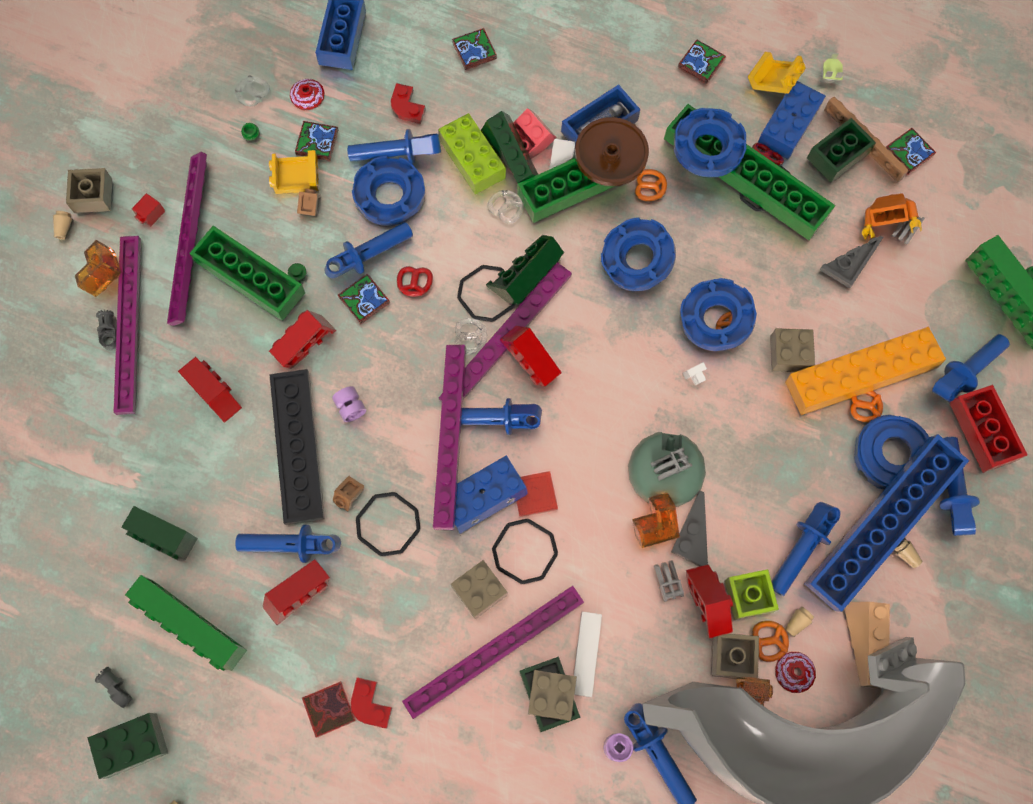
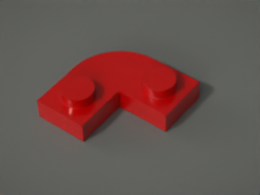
M396 83L391 97L392 110L398 115L399 119L421 124L426 110L425 105L410 102L414 91L412 86Z
M357 677L351 698V710L354 716L362 723L387 729L392 708L373 703L378 682Z

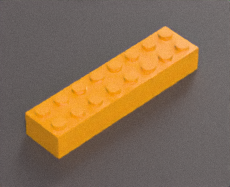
M928 326L791 373L785 383L800 415H804L850 399L853 396H859L937 369L946 358Z

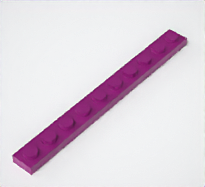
M199 152L190 158L167 324L172 326L183 323L186 318V304L189 299L188 290L191 283V268L193 267V258L189 253L196 246L195 239L198 232L200 203L203 198L202 188L205 182L204 174L207 167V154Z
M139 236L120 237L113 411L116 415L135 414L141 252V238Z
M557 262L465 367L463 400L507 351V348L499 339L515 326L528 327L572 276L569 270ZM442 393V394L440 395V397H439V400H440L441 402H442V395H443V393Z
M446 345L433 516L434 530H454L466 359L465 345Z
M571 586L404 699L402 702L412 719L424 713L582 605L584 601L574 586Z

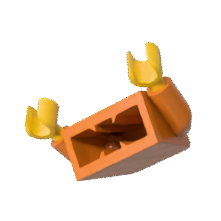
M903 193L876 198L874 203L865 211L864 226L866 228L862 230L864 239L866 240L869 234L872 239L875 238L872 226L911 220V233H913L914 227H919L921 232L922 225L921 221L917 219L919 216L916 203L905 198Z

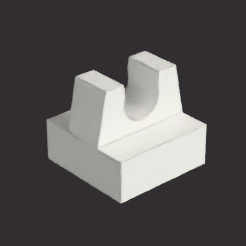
M704 362L682 374L685 379L691 377L694 384L697 385L706 380L702 371L707 368Z

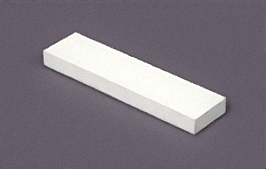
M583 611L581 613L574 676H577L574 695L592 697L602 614Z

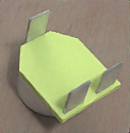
M832 53L831 57L823 63L821 70L823 79L829 81L843 79V64L836 59L839 53Z

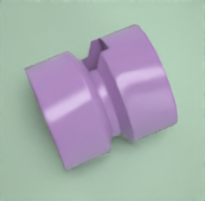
M355 387L343 388L333 395L332 399L336 407L340 409L339 413L344 422L354 421L366 413L363 402L358 400L359 395Z
M612 734L604 742V753L612 761L624 762L633 753V743L625 734Z

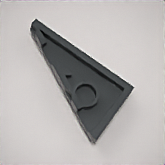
M881 235L869 240L868 243L848 251L845 255L837 257L830 263L823 264L820 271L846 287L851 288L884 237Z
M701 490L698 492L671 550V553L699 567L708 565L705 494Z

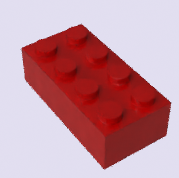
M993 385L960 395L949 403L982 473L1016 462L1028 455Z

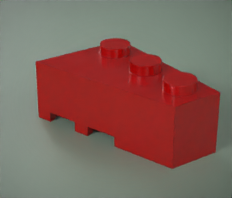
M306 310L298 316V320L285 330V334L281 339L273 343L269 352L283 367L292 369L310 354L308 350L316 343L319 346L323 343L321 339L329 332L333 334L337 330L322 315Z
M515 326L499 339L519 362L520 366L530 375V380L536 386L546 387L562 373L529 327Z
M195 356L178 372L225 423L242 407L229 393L232 389L225 381L220 383L221 377L215 371H209L212 368L205 360L201 362Z
M314 559L268 591L264 596L263 609L274 623L279 625L299 607L308 603L316 593L320 594L328 587L327 584L330 577Z
M709 564L686 570L687 584L694 603L700 607L703 615H700L702 622H707L708 637L713 638L732 633L730 607H733V601L730 594H726L724 584L719 582L717 572H713Z

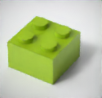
M768 569L732 576L724 580L727 594H730L733 601L731 609L734 620L779 610Z

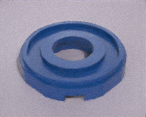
M699 108L693 110L683 120L681 119L674 133L675 156L686 170L702 177L724 176L738 167L746 152V131L741 123L738 124L731 118L732 114L722 109ZM703 135L715 136L722 144V151L719 155H705L696 149V140Z
M381 156L374 158L357 171L354 177L352 196L355 206L367 220L378 225L392 226L404 223L418 213L425 199V185L422 174L408 160L401 157L395 159ZM392 182L401 187L403 196L396 203L383 204L376 198L377 189L382 184Z
M640 217L628 219L612 229L604 240L605 244L601 253L602 266L613 283L625 290L644 291L651 289L666 279L674 267L676 259L674 241L665 227L656 220L640 219ZM638 244L647 245L653 251L651 263L643 269H633L626 262L628 251Z
M718 278L698 283L691 288V292L683 299L680 308L685 335L692 343L709 351L736 348L749 338L756 324L757 313L753 296L745 287H740L730 279ZM721 305L729 309L732 314L731 324L724 329L708 327L704 321V314L710 307Z
M894 415L879 416L866 424L856 437L854 451L856 466L869 479L867 481L879 489L885 490L908 463L907 461L903 465H895L887 461L882 452L883 443L889 438H900L910 449V460L929 438L926 431L909 418Z

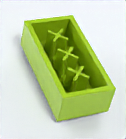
M469 113L438 129L441 144L474 194L506 178V167Z

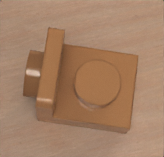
M305 189V192H299L297 214L317 216L318 198L321 197V194H316V190Z
M348 476L335 489L333 502L339 508L349 511L352 502L364 490V485Z

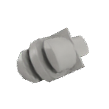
M919 217L917 219L920 220L922 223L925 218ZM911 220L899 222L892 236L895 237L901 227H903L904 230L898 237L901 241L906 233L910 231ZM919 227L913 228V233L910 232L904 242L905 244L910 242Z
M684 448L671 452L669 455L650 463L652 467L660 465L654 469L655 474L669 470L657 477L659 481L692 467V464H689L687 460L688 456H685L683 452L685 451ZM682 462L684 466L680 468L678 463Z
M673 560L669 561V568L666 562L661 563L662 573L659 565H654L664 602L669 598L676 599V596L684 597L681 580L678 579ZM677 584L678 590L674 591L672 585ZM664 587H669L670 592L665 593Z

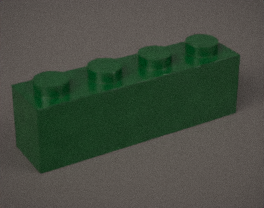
M500 111L489 118L482 127L481 132L498 157L512 172L516 182L520 183L538 175L510 115Z
M540 236L525 250L526 254L524 256L516 257L512 261L513 265L508 270L499 272V278L494 282L490 280L486 286L508 303L515 305L522 303L528 293L537 286V283L548 274L551 267L565 253L554 237Z

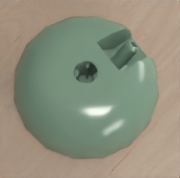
M656 432L642 439L633 449L628 463L629 480L635 492L647 503L661 508L679 507L691 501L701 490L706 475L704 457L698 446L688 437L681 434L673 435ZM684 448L685 451L683 452L685 456H688L687 460L689 464H692V467L659 481L657 477L669 470L655 474L654 469L660 465L652 467L650 463L669 455L671 452ZM682 462L678 463L680 468L684 466Z

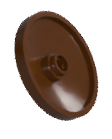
M615 117L601 118L588 124L580 132L575 146V158L581 172L593 182L605 186H621L635 180L645 169L649 156V146L643 132L633 123Z

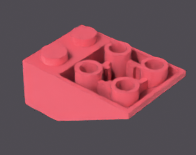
M529 108L513 122L531 159L544 151L557 138L536 113Z

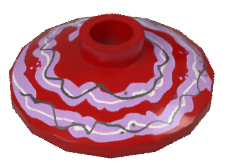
M313 79L299 80L290 90L291 102L302 110L314 109L324 100L325 92L323 86Z
M789 652L777 661L775 676L778 683L785 690L791 693H802L814 684L816 669L807 655L800 652ZM795 668H798L801 673L799 676L795 675Z

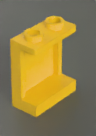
M764 52L748 75V79L753 90L789 94L806 67L802 56L798 55L793 62L778 61L773 59L771 52Z
M315 150L308 151V156L277 158L276 153L272 154V160H269V169L272 171V176H269L270 187H273L275 194L305 192V189L319 191L318 158Z

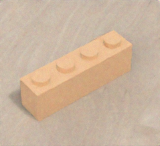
M850 602L845 608L846 623L850 631V642L854 649L856 658L854 660L860 686L881 689L880 687L870 685L868 655L889 645L890 604Z

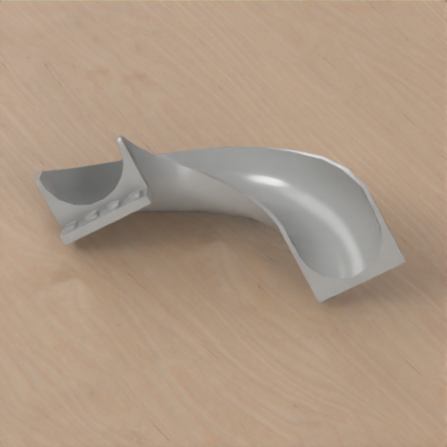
M914 637L900 639L868 655L870 685L880 687L882 692L878 698L859 715L841 724L822 728H811L784 719L762 706L744 689L730 686L691 682L642 704L647 725L679 730L708 770L733 791L756 804H876L890 796L901 786L932 750L946 727L964 689L965 669L962 662L916 658L917 647L914 644Z

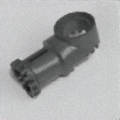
M100 310L96 314L99 321V326L97 327L98 340L106 350H113L116 348V331L112 320L114 312L111 310ZM107 337H113L114 339L111 344L106 345L104 343Z
M105 667V669L100 671L101 674L98 673L95 682L101 683L107 688L111 700L120 707L125 708L132 700V697H128L129 694L120 688L124 680L116 677L111 672V668Z

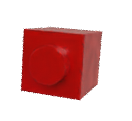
M147 193L132 208L135 213V219L141 224L146 223L150 227L165 212L161 203Z

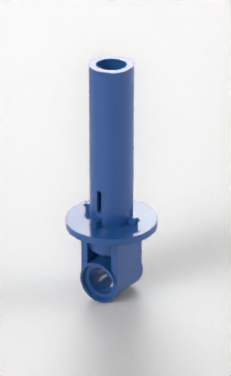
M406 129L405 139L348 145V157L350 161H360L381 156L396 157L407 155L409 162L414 164L416 155L441 153L439 134L413 137L411 130Z
M404 222L355 248L350 242H344V252L327 261L324 269L325 274L329 278H337L352 269H355L358 274L364 273L363 262L413 237L411 228ZM329 265H336L339 270L332 271Z
M997 334L964 363L959 361L949 362L945 366V376L935 383L932 392L951 402L961 392L969 393L974 391L978 386L976 375L1010 346L1009 340L1005 336Z
M507 398L503 408H462L461 425H505L507 435H511L512 429H535L539 427L542 409L537 404H512L511 398Z
M957 437L944 438L960 452ZM962 469L947 487L949 498L939 503L941 509L950 511L954 536L976 534L972 508L980 504L978 497L967 494L965 476Z
M819 502L814 506L805 523L797 522V527L803 532L771 581L776 593L785 596L816 546L820 544L819 542L825 545L831 544L827 536L840 519L841 513L837 507Z
M303 525L299 534L239 533L236 537L235 546L238 552L298 553L300 561L308 563L312 554H330L338 551L341 547V540L335 534H313L310 525ZM327 539L332 541V549L326 546Z
M634 704L624 717L626 725L637 741L633 745V750L635 752L643 749L646 750L677 804H694L697 801L695 795L662 741L668 729L647 725L644 718L643 704ZM633 713L637 714L640 719H637Z

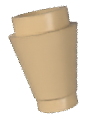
M56 211V214L53 215L55 238H66L73 220L70 213Z
M906 538L894 549V553L912 568L918 567L923 562L911 541H907Z
M801 606L799 610L796 609L785 630L795 637L813 623L814 616Z

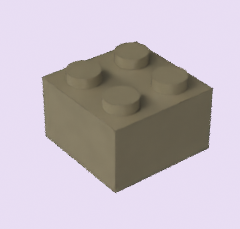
M105 168L68 170L66 204L74 213L111 211L112 178Z
M775 328L770 336L772 371L797 372L815 365L813 329Z
M484 560L451 583L452 589L474 619H477L508 594Z
M728 633L713 637L712 676L748 680L758 679L759 636Z
M534 670L528 715L571 721L577 676Z

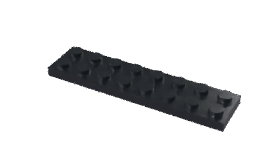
M304 369L269 374L284 525L322 520L324 519L309 371Z

